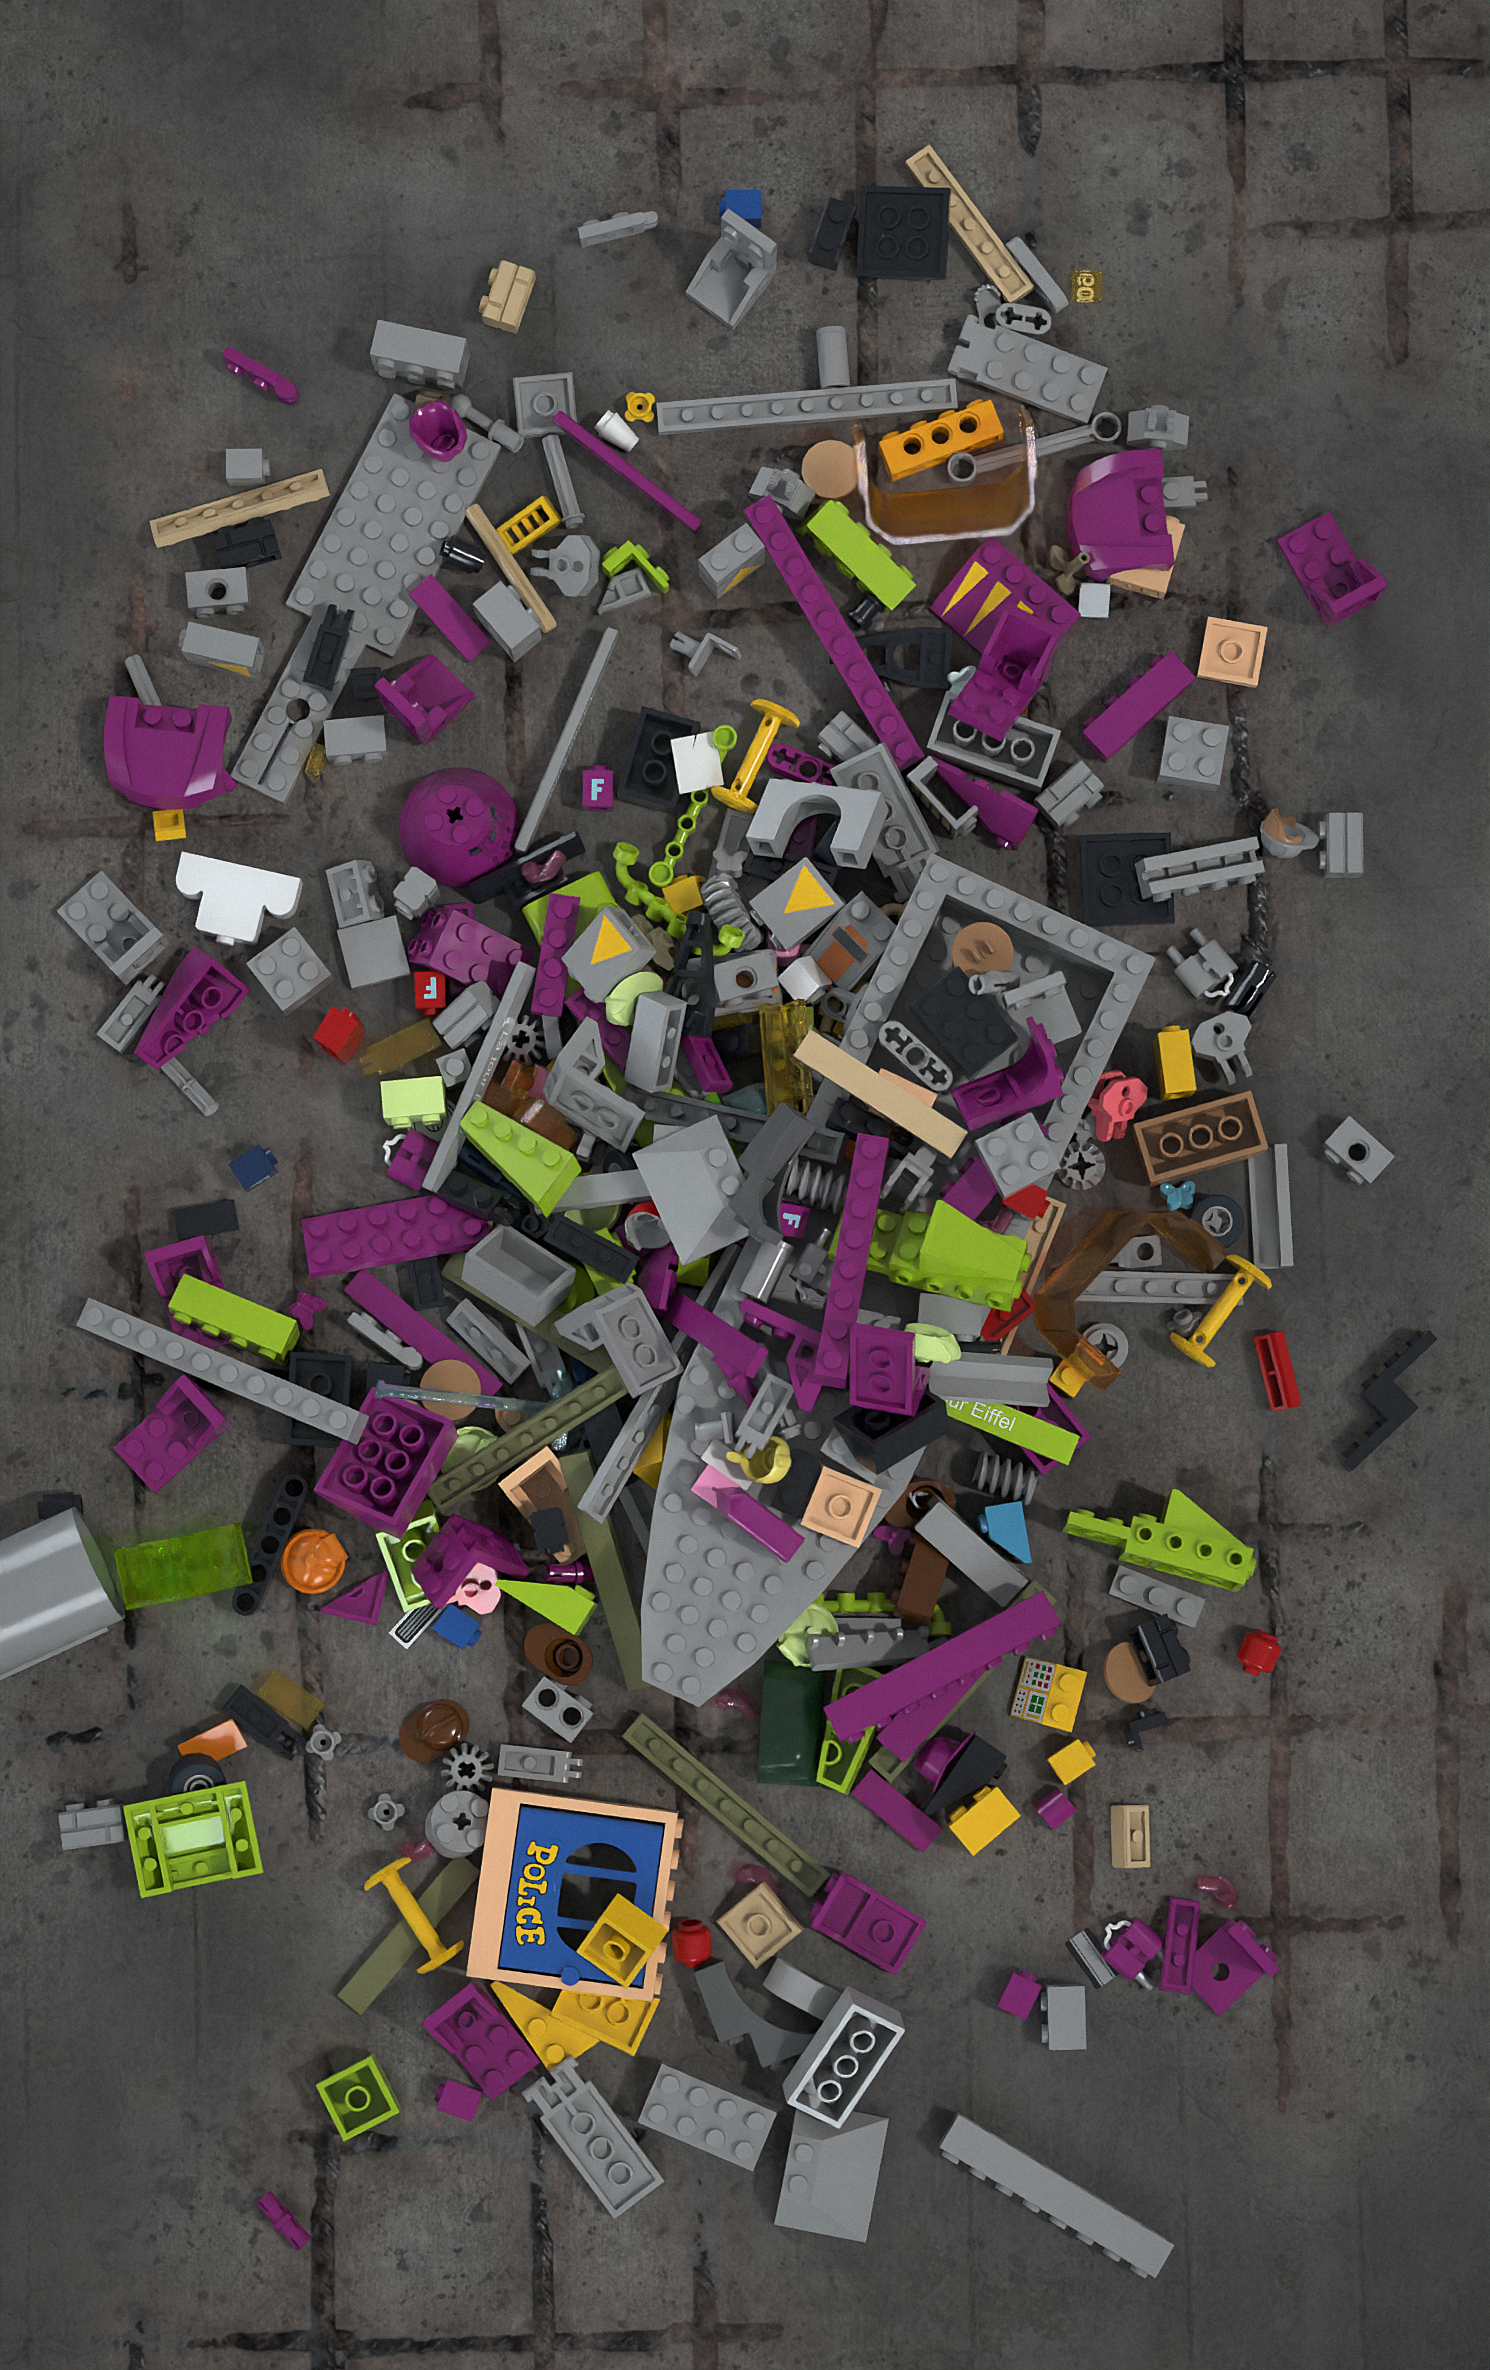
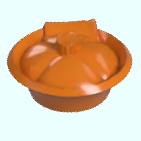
M306 1529L294 1534L287 1541L280 1558V1566L284 1578L293 1588L303 1593L317 1594L329 1590L339 1581L348 1555L336 1538L335 1533L330 1534L320 1529Z

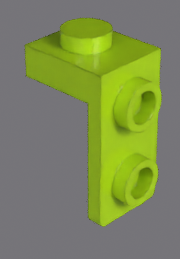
M628 540L619 549L613 547L604 555L602 570L610 579L634 560L664 594L669 591L668 575L661 567L657 566L654 568L647 561L649 555L641 545L637 544L634 546Z

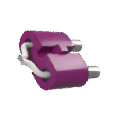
M411 1127L406 1135L399 1134L392 1141L386 1140L383 1148L386 1150L385 1162L389 1165L386 1175L419 1191L420 1187L423 1186L422 1184L440 1143ZM399 1139H404L391 1162L389 1160L391 1151L388 1145H394ZM458 1159L456 1160L453 1169L456 1167L459 1161Z
M1134 1916L1129 1921H1120L1116 1925L1109 1923L1105 1928L1107 1936L1104 1939L1105 1949L1101 1953V1957L1127 1981L1136 1979L1148 1991L1151 1990L1155 1982L1142 1969L1145 1967L1144 1964L1154 1956L1162 1961L1164 1940L1137 1916ZM1122 1925H1125L1120 1930L1121 1933L1118 1937H1114L1108 1943L1112 1935L1111 1929H1119Z

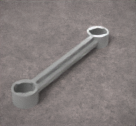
M1103 412L1093 419L1092 424L973 457L964 452L956 453L948 461L947 477L954 485L966 486L973 482L977 474L1091 442L1101 446H1109L1118 440L1121 432V422L1115 414ZM1102 420H1109L1115 424L1116 428H1114V435L1111 438H1102L1097 434L1096 429L1098 425L1103 423ZM959 460L968 461L972 465L968 478L960 479L954 476L953 468L959 463Z

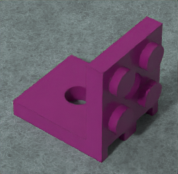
M454 1513L434 1536L432 1542L410 1569L432 1606L443 1609L477 1562L522 1581L530 1572L506 1535Z
M1228 1919L1196 1949L1192 1988L1218 2016L1229 2008L1264 1973L1272 1977L1280 1969L1275 1964L1278 1957L1263 1943L1258 1946L1253 1940L1257 1935L1241 1920L1237 1923ZM1219 1962L1225 1963L1228 1967V1975L1223 1980H1215L1211 1975L1213 1965Z

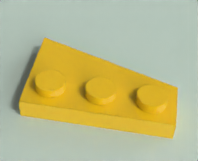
M562 1989L549 2016L634 2056L660 1999L653 1998V2001Z

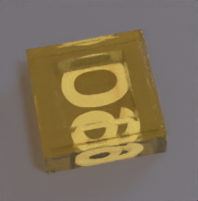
M1073 270L1071 302L1101 303L1103 271Z
M313 744L304 770L307 777L319 779L326 760V749L323 745Z

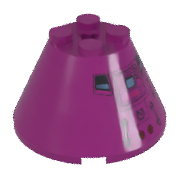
M470 768L444 769L424 778L407 796L399 817V838L402 849L411 865L426 873L437 884L454 888L469 887L470 883L476 881L481 876L488 875L504 867L515 852L514 845L520 831L517 809L507 790L493 777Z

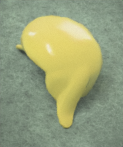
M773 1435L764 1450L760 1451L757 1449L751 1459L745 1457L750 1444L740 1453L733 1451L726 1454V1459L740 1464L747 1479L755 1483L772 1484L784 1478L791 1466L790 1450L787 1443L782 1438Z

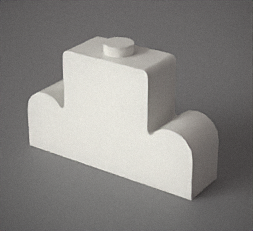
M186 852L181 854L176 874L177 887L185 897L196 900L202 898L195 925L198 931L203 935L216 937L217 943L233 946L234 942L255 946L259 940L266 910L277 919H287L294 915L303 882L297 877Z

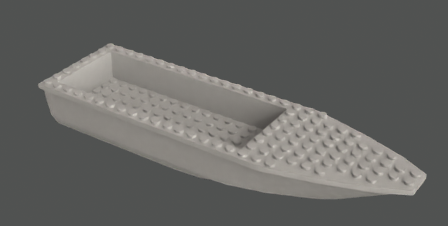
M932 853L839 1046L840 1049L877 1073L883 1068L931 1091L881 1046L878 1038L880 1028L889 1021H896L908 1029L951 1069L953 1073L952 1084L944 1092H933L938 1095L932 1109L966 1130L968 1134L951 1159L939 1151L937 1152L939 1154L931 1166L935 1171L928 1180L933 1183L932 1187L923 1199L917 1196L908 1211L926 1212L931 1217L936 1201L943 1199L939 1196V1193L950 1180L956 1184L963 1175L959 1170L970 1157L974 1160L979 1157L974 1146L975 1141L1002 1127L999 1124L1002 1120L1000 1119L986 1127L970 1131L953 1100L950 1089L1009 1067L1024 1056L1020 1043L1017 1040L1015 1044L973 1079L968 1081L909 1011L912 1003L955 968L952 961V946L959 932L968 925L977 922H988L1002 928L1008 934L1013 944L1014 957L1008 971H1015L1019 974V987L1060 971L1064 975L1066 980L1064 987L1082 1029L1081 1034L1054 1044L1057 1057H1054L1056 1064H1059L1065 1079L1064 1082L1060 1083L1064 1095L1049 1100L1043 1105L1025 1110L1027 1113L1032 1112L1034 1118L1049 1130L1045 1139L1058 1163H1060L1156 959ZM983 993V996L1014 1031L1001 999L1003 993L999 995ZM887 1029L885 1031L887 1034L886 1042L895 1041L901 1047L896 1052L901 1055L905 1046L912 1043V1041L907 1038L906 1042L903 1043L898 1038L900 1032L898 1029L894 1031ZM913 1048L908 1051L906 1058L911 1065L917 1066L924 1062L925 1055L922 1050ZM930 1059L928 1065L919 1073L924 1076L926 1071H928L933 1076L932 1084L942 1083L944 1085L946 1083L944 1080L946 1073L944 1071L936 1073L931 1068V1065L935 1064V1062ZM824 1078L806 1118L815 1127L831 1130L825 1126V1123L837 1097L867 1112L869 1106L827 1078ZM885 1117V1119H883V1120H885V1121H887V1122L893 1124V1127H896V1126H897L896 1123H894L893 1121H891V1120L888 1119L887 1117ZM913 1135V1142L906 1149L908 1153L915 1156L921 1146L926 1143ZM845 1154L840 1166L797 1156L798 1162L802 1165L806 1161L810 1162V1170L812 1172L818 1165L821 1166L823 1177L829 1170L833 1171V1181L844 1175L845 1185L848 1186L853 1161ZM893 1158L886 1163L881 1191L890 1179L887 1172L896 1161ZM1054 1174L1034 1185L1047 1191ZM784 1187L782 1200L808 1207L810 1212L803 1238L786 1235L782 1238V1241L792 1245L794 1250L769 1303H762L740 1292L742 1284L762 1244L752 1236H749L713 1314L755 1342H764L769 1350L778 1377L791 1384L786 1366V1357L795 1339L790 1337L787 1342L772 1335V1328L764 1324L757 1328L744 1322L742 1319L744 1315L740 1314L739 1308L744 1298H747L822 1333L827 1300L824 1302L812 1301L810 1304L803 1302V1295L797 1290L796 1282L789 1275L807 1243L814 1244L823 1228L833 1233L823 1249L829 1253L843 1208L838 1214L833 1213V1203L826 1210L821 1209V1199L815 1207H812L805 1201L798 1200V1196L795 1194L791 1196L786 1195V1188ZM890 1191L884 1200L880 1198L878 1209L905 1216V1214L899 1211L905 1200L893 1191ZM998 1192L974 1222L994 1233L1002 1235L1012 1234L1024 1240L1032 1222L1000 1206L1003 1199ZM867 1270L860 1309L881 1313L884 1316L889 1315L901 1318L898 1330L904 1331L906 1325L917 1323L919 1294L937 1293L890 1282L889 1275ZM801 1285V1288L807 1293V1299L811 1296L822 1298L815 1290L807 1289ZM982 1305L981 1329L991 1307ZM698 1342L679 1382L653 1508L641 1603L643 1681L700 1707L751 1667L826 1589L858 1548L800 1525L824 1466L872 1485L819 1452L835 1427L833 1418L852 1407L850 1405V1375L847 1377L845 1389L823 1385L810 1415L798 1410L795 1396H793L789 1403L797 1424L802 1426L799 1428L800 1435L784 1440L789 1447L790 1455L794 1447L823 1459L800 1517L770 1506L780 1481L772 1484L752 1482L747 1490L739 1487L805 1538L790 1561L785 1563L720 1514L718 1509L691 1491V1488L708 1466L701 1459V1456L713 1441L698 1443L695 1434V1424L722 1420L721 1413L748 1410L733 1387L729 1388L727 1385L729 1381L716 1363L712 1361L716 1354ZM802 1349L801 1355L804 1358H809L813 1355L808 1350ZM915 1362V1365L925 1367L927 1362ZM756 1373L754 1378H749L759 1391L762 1384ZM778 1425L772 1435L782 1438V1435L778 1436L777 1434L780 1431ZM725 1439L718 1440L732 1451H735L736 1444H726ZM926 1446L883 1471L877 1477L872 1486L882 1489V1492L861 1544L906 1490Z

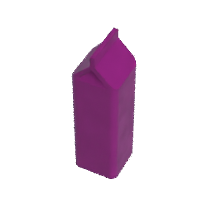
M714 1486L712 1487V1490L716 1492L717 1508L720 1514L785 1563L790 1561L805 1540L802 1535L742 1489L731 1487L719 1490Z

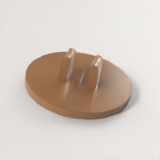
M988 922L970 924L959 932L953 942V964L955 968L959 966L969 979L977 974L984 975L991 970L1007 972L1013 962L1014 948L1008 934L995 924Z
M453 1359L443 1360L432 1365L423 1375L420 1383V1397L427 1410L452 1421L460 1420L473 1412L478 1405L481 1397V1384L476 1372L466 1363Z
M1123 1642L1110 1649L1104 1661V1677L1110 1691L1121 1701L1130 1704L1147 1700L1153 1694L1156 1685L1149 1686L1132 1643Z

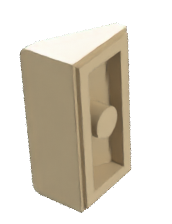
M1112 1805L1110 1808L1112 1866L1114 1868L1150 1867L1149 1805Z

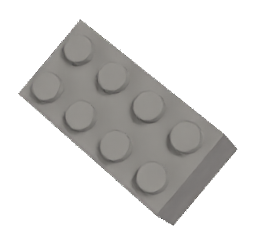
M946 691L926 747L925 755L933 756L942 761L1039 794L1061 731L1019 717L1001 742L948 714L951 704L958 695Z
M847 1986L783 2082L782 2086L786 2102L840 2129L905 2032L900 2012Z
M662 2061L638 2118V2123L753 2171L776 2117L777 2109Z

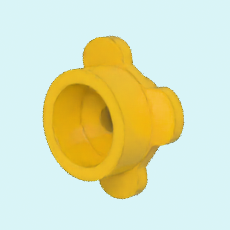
M630 392L626 395L625 400L628 403V409L625 412V418L628 421L633 422L636 419L644 420L648 423L654 419L652 404L655 402V397L651 393L635 394ZM642 405L643 408L641 410H638L637 406Z

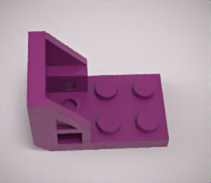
M1330 511L1276 541L1317 616L1327 628L1380 600L1388 586L1383 576L1364 558L1357 560Z
M1009 603L983 651L977 671L951 704L948 714L1002 742L1042 686L1050 670L1062 630Z
M433 654L406 671L396 682L392 680L389 683L382 677L374 685L381 704L424 746L433 741L476 698L475 694Z
M202 1235L144 1252L147 1265L160 1297L164 1299L173 1333L210 1349L231 1344L229 1340L220 1336L214 1337L206 1334L201 1330V1327L195 1324L185 1325L173 1319V1314H171L168 1307L183 1273L226 1291L211 1240Z
M744 1298L739 1308L740 1314L744 1315L742 1318L744 1322L757 1328L764 1324L772 1328V1335L788 1342L790 1337L795 1339L786 1357V1366L791 1385L794 1388L797 1408L810 1415L823 1385L814 1384V1371L821 1333ZM805 1349L812 1352L813 1355L809 1358H804L801 1355V1351Z
M853 1322L850 1329V1405L915 1417L930 1379L929 1367L915 1365L916 1333Z
M185 1374L173 1383L156 1406L158 1408L114 1447L117 1453L155 1494L216 1440L232 1423L195 1381Z
M475 1979L422 2022L427 2031L451 2055L453 2053L456 2055L491 2101L541 2062L500 2008Z

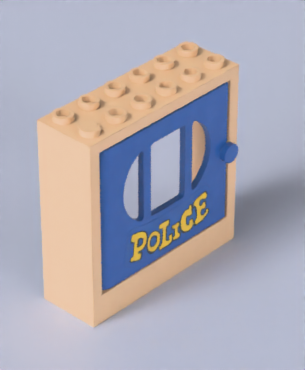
M502 1787L492 1788L466 1976L653 2001L654 1994L660 1995L663 1974L657 1973L658 1963L664 1964L667 1943L660 1942L647 1960L643 1988H625L621 1985L579 1980L582 1977L617 1982L571 1949L562 1940L557 1927L591 1931L597 1922L558 1916L562 1875L564 1873L636 1883L634 1905L651 1917L661 1841L663 1838L653 1919L669 1931L671 1912L665 1910L667 1900L673 1901L675 1881L670 1880L671 1869L677 1870L680 1850L674 1849L675 1838L681 1839L684 1822V1819L678 1818L679 1811ZM520 1803L665 1823V1830L663 1832V1825L521 1806L520 1812ZM518 1821H519V1826H518L517 1841H516V1848H515V1855H514V1862H513V1870H512V1877H511V1884H510V1891H509V1898H508V1906H507V1913H506V1920H505L504 1935H503V1942H502V1949H501V1956H500V1964H499V1966H501V1967H509V1968H516V1969H523V1970L538 1971V1972H545V1973L560 1974L561 1977L547 1976V1975H540V1974H532V1973H525V1972H518V1971H510V1970L498 1969L499 1954H500V1947H501V1940H502V1933H503V1925H504V1918H505V1911H506V1904H507V1896H508V1889H509V1882H510L511 1867H512V1860H513V1853H514V1846H515V1838H516V1831H517ZM592 1843H606L624 1851L634 1862L637 1871L627 1872L568 1864L566 1859L582 1846ZM645 1964L631 1984L642 1986Z

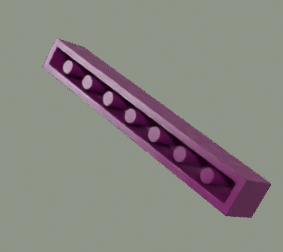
M861 1133L857 1135L814 1371V1384L846 1388L850 1366V1329L853 1322H858L889 1150V1138Z
M1042 1590L827 1705L823 1709L841 1743L847 1740L849 1745L864 1738L866 1736L864 1731L874 1725L879 1730L893 1722L891 1716L901 1711L904 1715H907L921 1707L919 1701L929 1696L933 1701L948 1693L947 1686L958 1682L959 1686L971 1681L976 1678L973 1672L983 1667L989 1671L1003 1663L1001 1659L1003 1656L1012 1652L1015 1657L1031 1648L1029 1645L1031 1641L1040 1638L1043 1642L1058 1634L1056 1628L1061 1626V1622Z

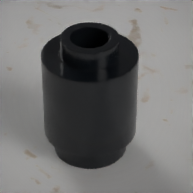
M453 535L450 539L446 538L439 552V555L443 556L442 563L468 574L471 572L478 574L486 559V551L481 550L480 545Z
M74 1492L43 1494V1501H38L37 1503L39 1519L46 1520L72 1507H75L83 1517L82 1495H74Z

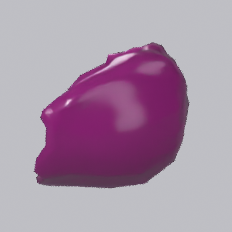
M437 400L427 403L424 407L415 410L412 418L409 419L410 435L419 449L428 458L448 462L464 449L468 438L466 426L456 409H452L444 401Z

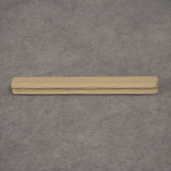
M476 503L465 510L466 517L513 588L521 596V600L527 609L530 607L540 618L542 632L547 633L557 626L555 619L480 506Z

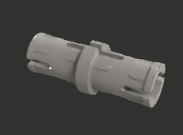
M991 970L984 975H974L969 980L970 991L973 994L977 993V995L983 993L999 995L1004 991L1014 990L1020 985V976L1015 971L1001 972L999 970Z

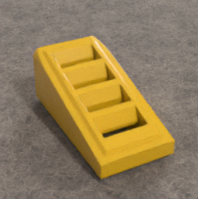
M541 496L498 527L496 532L513 556L561 524L562 518L550 500L545 496ZM541 508H543L550 519L547 522L544 521L538 512ZM532 515L540 526L539 528H534L528 519L529 516ZM520 522L523 523L530 533L526 537L517 525ZM511 528L520 540L517 544H515L507 532Z

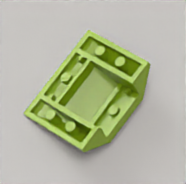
M246 1780L123 1806L141 1898L219 1880L236 1879L264 1873Z

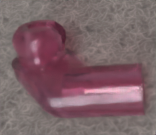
M555 850L545 864L537 865L531 861L525 863L522 867V874L526 876V880L532 883L551 880L567 860V857L560 851Z
M1002 1206L995 1220L977 1221L976 1223L994 1233L1004 1235L1016 1213Z
M725 1689L715 1698V1704L719 1709H740L748 1722L761 1713L748 1694L742 1690Z
M426 1837L417 1848L411 1842H407L399 1850V1855L410 1857L412 1861L409 1864H413L430 1857L436 1850Z
M749 1863L742 1865L736 1871V1879L742 1885L746 1883L760 1885L765 1881L775 1895L780 1892L771 1874L765 1867Z
M1197 1876V1892H1213L1221 1902V1905L1226 1909H1232L1237 1905L1238 1892L1227 1878Z

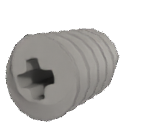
M798 1157L796 1158L785 1184L786 1195L791 1196L798 1190V1200L802 1201L810 1194L811 1205H814L821 1199V1209L826 1210L833 1203V1213L838 1214L846 1201L848 1186L845 1185V1176L841 1175L836 1181H833L832 1170H829L823 1177L821 1166L818 1165L813 1172H810V1162L806 1161L800 1168L798 1167Z
M982 1451L971 1484L976 1479L978 1489L982 1490L986 1483H988L991 1494L998 1487H1001V1497L1004 1498L1009 1491H1013V1501H1017L1023 1494L1025 1505H1029L1038 1475L1035 1476L1034 1466H1029L1024 1473L1021 1462H1018L1012 1469L1011 1459L1006 1458L1002 1465H999V1455L996 1454L988 1461L987 1451Z

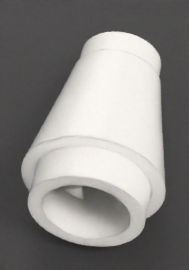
M608 410L594 427L599 432V437L624 449L628 453L639 440L617 412L613 414Z

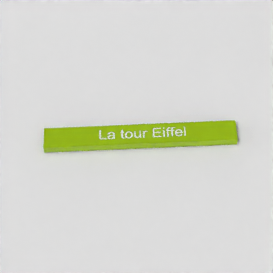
M944 1400L946 1401L947 1416L1067 1466L1080 1436L1003 1404Z

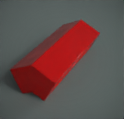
M1284 1331L1255 1337V1347L1271 1412L1301 1406Z

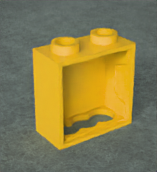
M1178 1025L1164 1027L1153 1040L1160 1099L1164 1101L1191 1097L1197 1089L1188 1029L1181 1030Z

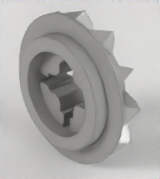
M1073 1142L1067 1146L1059 1163L1061 1168L1058 1171V1175L1070 1188L1085 1190L1094 1187L1104 1176L1106 1165L1104 1156L1095 1145L1089 1142ZM1079 1152H1081L1085 1162L1094 1163V1166L1085 1169L1084 1179H1081L1077 1169L1068 1168V1166L1078 1162Z
M1100 1323L1093 1325L1085 1331L1080 1340L1081 1358L1090 1369L1099 1372L1113 1371L1121 1366L1127 1357V1338L1118 1327L1112 1324ZM1103 1335H1105L1107 1345L1117 1347V1350L1106 1353L1104 1361H1102L1100 1351L1091 1348V1346L1101 1343Z

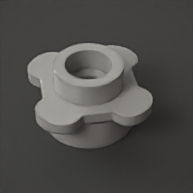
M1180 1310L1174 1314V1320L1168 1322L1167 1328L1170 1331L1175 1330L1177 1335L1181 1337L1190 1336L1200 1325L1198 1321L1202 1318V1314L1199 1311Z
M322 1724L316 1725L313 1728L314 1734L311 1740L306 1742L305 1748L309 1753L315 1752L321 1755L323 1760H331L334 1757L333 1751L336 1744L341 1742V1735L338 1732L332 1733L326 1730ZM322 1739L326 1740V1745H321Z
M384 1793L378 1797L379 1802L375 1807L368 1810V1817L371 1820H376L382 1824L384 1830L389 1831L394 1828V1822L397 1818L404 1815L405 1808L402 1804H396L392 1801L389 1794ZM385 1809L389 1810L388 1815H385L383 1813Z

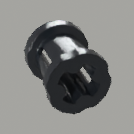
M865 591L863 599L852 610L848 609L845 614L855 626L865 631L868 628L867 624L878 612L883 613L885 608L874 595Z

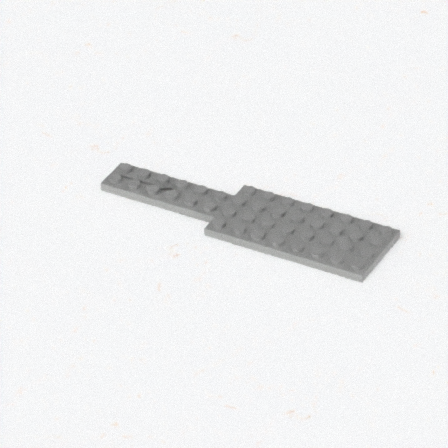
M395 393L285 603L287 607L311 618L230 775L233 780L283 805L286 804L313 748L324 730L323 720H329L351 678L350 669L356 668L365 648L368 646L394 659L420 609L408 594L430 574L436 578L443 564V556L439 555L443 541L446 538L450 539L453 535H458L466 519L465 510L474 504L502 449L500 444L466 428L468 438L460 454L448 462L428 458L419 449L409 431V419L412 418L414 411L420 407H416L414 402ZM330 604L337 605V615L331 626L341 630L343 618L348 609L355 611L354 620L349 632L350 638L332 692L303 683V677L320 624H323ZM302 699L309 704L310 713L305 720L296 722L287 716V706L293 700Z

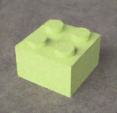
M442 1076L380 1082L383 1118L388 1125L394 1126V1129L412 1128V1123L422 1122L424 1126L442 1125V1120L449 1119L446 1084Z

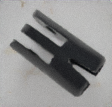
M1252 960L1224 1001V1004L1235 1013L1247 1016L1249 1020L1276 979L1275 972L1269 973V967L1261 962Z

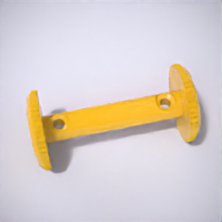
M764 699L753 700L750 704L764 718L730 790L713 785L711 788L712 795L717 800L731 808L748 814H755L758 805L746 797L780 724L793 728H798L800 725L799 719L794 713Z
M1236 1254L1227 1255L1226 1260L1239 1271L1190 1339L1187 1341L1173 1332L1170 1335L1171 1342L1181 1352L1207 1368L1214 1367L1216 1363L1203 1352L1252 1282L1255 1281L1267 1289L1272 1287L1270 1278L1264 1272ZM1240 1279H1245V1283L1242 1285L1238 1282ZM1198 1337L1203 1338L1201 1343L1197 1342Z
M404 1856L372 1875L365 1882L364 1889L367 1891L380 1881L388 1888L390 1896L422 1946L428 1951L431 1960L417 1969L418 1973L425 1974L457 1955L463 1949L464 1941L461 1940L448 1949L440 1942L438 1934L406 1884L401 1881L397 1870L412 1861L410 1857Z

